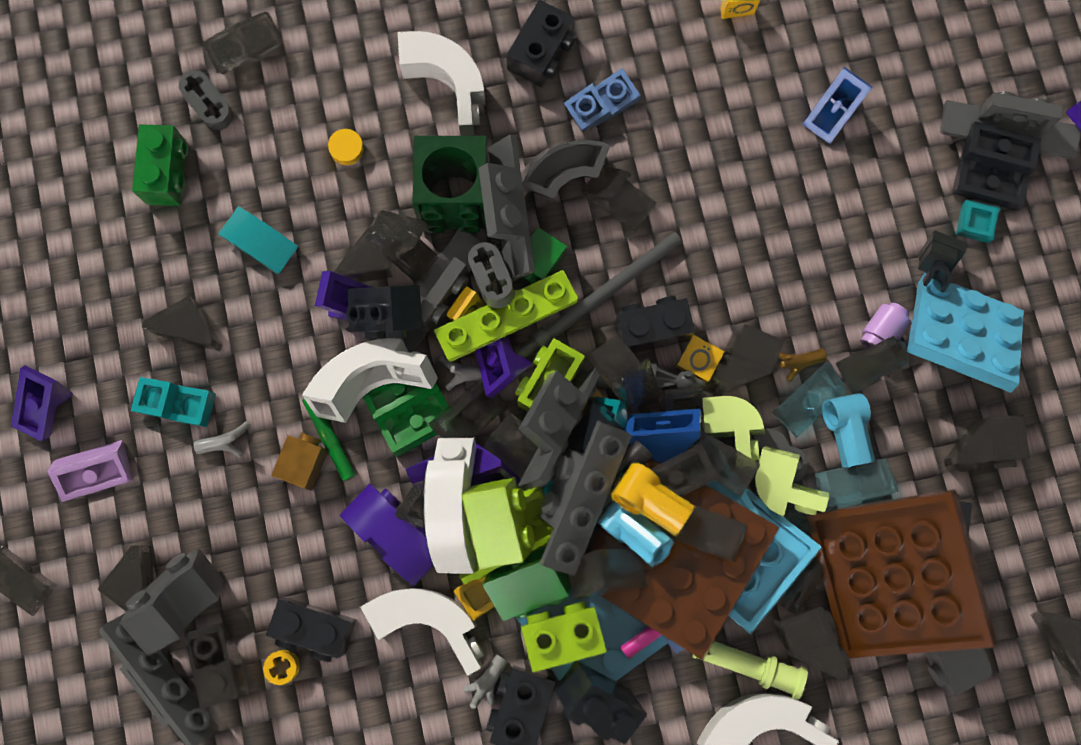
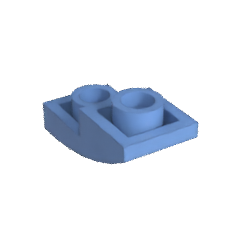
M621 68L594 87L593 84H590L564 102L582 132L621 113L642 98L623 68Z

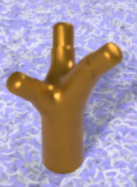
M823 348L802 354H786L780 351L775 353L776 358L783 360L779 363L780 368H792L786 377V380L792 382L802 369L827 361V355Z

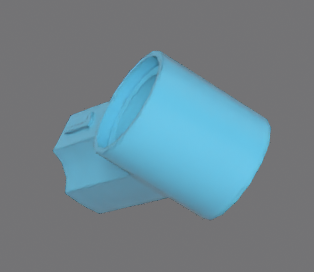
M856 393L825 400L822 405L823 419L826 426L831 431H834L842 468L875 461L867 423L871 417V410L866 397L862 393Z
M615 501L611 503L597 520V523L621 544L624 542L652 567L665 560L674 544L672 539L650 522L643 514H633L623 509Z

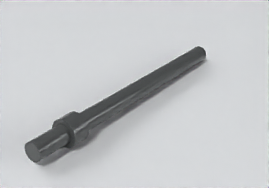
M676 232L670 234L545 329L540 327L530 335L531 339L513 353L528 359L539 351L543 345L548 348L553 338L559 336L682 243L680 236Z

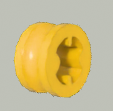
M280 650L272 653L264 662V676L274 685H283L291 682L300 671L299 658L290 650ZM278 657H282V662L286 660L290 662L291 667L286 670L287 677L282 678V673L276 675L273 670L278 665Z

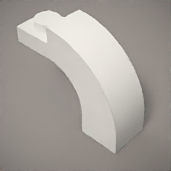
M423 31L398 32L399 65L403 79L434 78L447 84L457 97L460 136H474L473 125H480L478 105H485V96L481 74L473 59L462 47L441 35Z
M376 339L351 347L330 360L313 377L302 396L316 417L346 423L360 399L371 390L390 383H401L432 389L438 377L427 356L416 351L409 352L402 339Z
M438 438L434 460L428 461L424 496L425 529L429 553L437 573L474 574L476 553L461 497L471 486L477 448L474 438Z
M419 588L402 589L383 594L360 607L378 640L402 626L414 623L426 624L436 628L447 638L467 676L482 667L480 658L484 656L480 645L474 636L468 639L465 634L477 626L476 622L473 621L459 603L442 593Z
M763 692L739 697L722 707L708 722L697 744L749 745L755 737L773 729L789 730L814 745H837L839 741L828 735L831 727L810 716L806 722L812 709L811 706L787 695Z

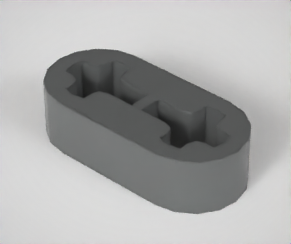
M190 70L184 73L179 80V89L204 124L215 131L227 128L232 122L233 112L210 79L198 70ZM197 83L205 94L199 97L191 85ZM213 104L220 111L221 116L216 119L207 106Z
M486 242L473 246L468 254V262L484 301L492 308H503L509 305L514 299L515 291L499 250L495 245ZM487 256L492 269L486 271L480 258ZM497 280L503 291L500 295H496L493 291L491 282Z

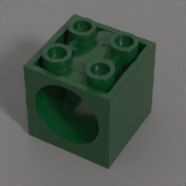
M414 136L412 203L419 230H425L429 233H443L445 230L459 229L461 232L469 234L478 233L480 230H487L478 169L482 165L489 163L486 136ZM448 177H462L474 184L465 194L454 198L440 197L431 192L432 188L439 181Z

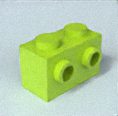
M553 338L548 348L543 345L533 362L537 366L530 378L527 376L523 378L515 392V395L519 396L517 400L518 407L528 412L548 374L556 370L572 383L584 363L585 355Z
M515 477L473 485L466 490L461 497L479 569L523 562L532 552L535 539L532 527L526 525L523 513L526 507L525 496L522 489L517 488Z
M580 601L563 606L564 613L553 617L549 616L548 611L527 616L528 623L521 625V630L533 673L607 652L594 606L586 607L585 601Z

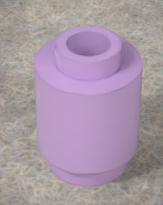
M891 303L890 305L881 304L863 329V337L860 343L867 350L881 357H884L887 352H892L912 324L908 317L909 312L897 303Z

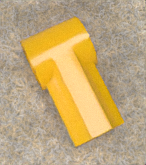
M632 463L611 494L612 499L623 509L636 515L643 514L676 536L695 506L660 484V478L653 471L641 464Z

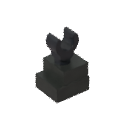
M935 230L920 250L918 269L927 272L923 278L924 286H927L932 279H935L941 284L940 291L942 293L947 290L953 281L950 272L953 271L966 253L967 242Z

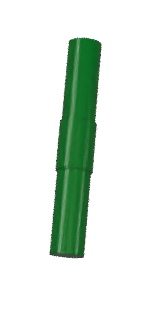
M303 399L302 402L343 482L354 478L356 474L340 445L341 443L332 425H330L328 419L316 417L306 400Z

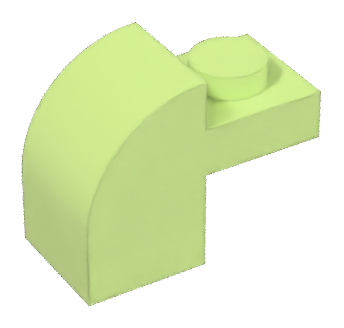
M734 396L702 398L706 436L711 435L713 438L735 437L738 470L740 472L754 471V461L760 460L758 439L752 440L751 436L766 434L758 411L749 402Z
M764 446L755 479L756 488L763 503L770 510L782 516L785 515L788 502L795 504V510L805 514L816 515L817 511L825 512L829 499L828 492L793 483L801 455Z

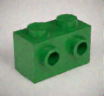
M139 124L132 192L146 205L181 206V196L185 187L184 164L188 154V145L186 139L183 138L174 126Z
M540 546L532 550L523 562L502 565L486 575L482 585L503 621L513 617H526L535 609L547 604L550 606L558 605L569 596L574 576L540 564L546 546Z

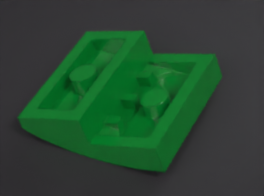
M436 382L432 389L401 383H390L379 386L363 396L373 419L378 424L396 458L458 424Z

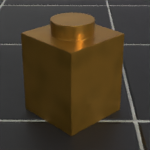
M302 432L299 438L287 435L271 476L312 491L328 451L319 447L321 440Z

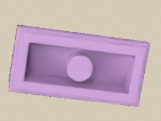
M122 440L54 460L47 471L62 502L133 480L126 448Z

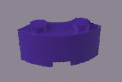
M369 483L339 516L365 543L368 542L383 556L382 560L414 587L433 566L427 543L425 524L422 523L417 527L397 508L401 502L387 488L380 492Z

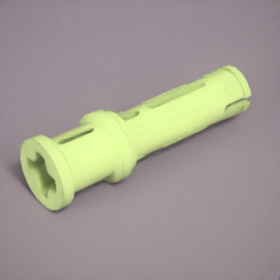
M714 641L703 660L757 679L758 684L762 688L768 689L771 686L788 692L796 700L800 699L808 676V668L801 666L797 669L778 662L775 656H766L764 659Z

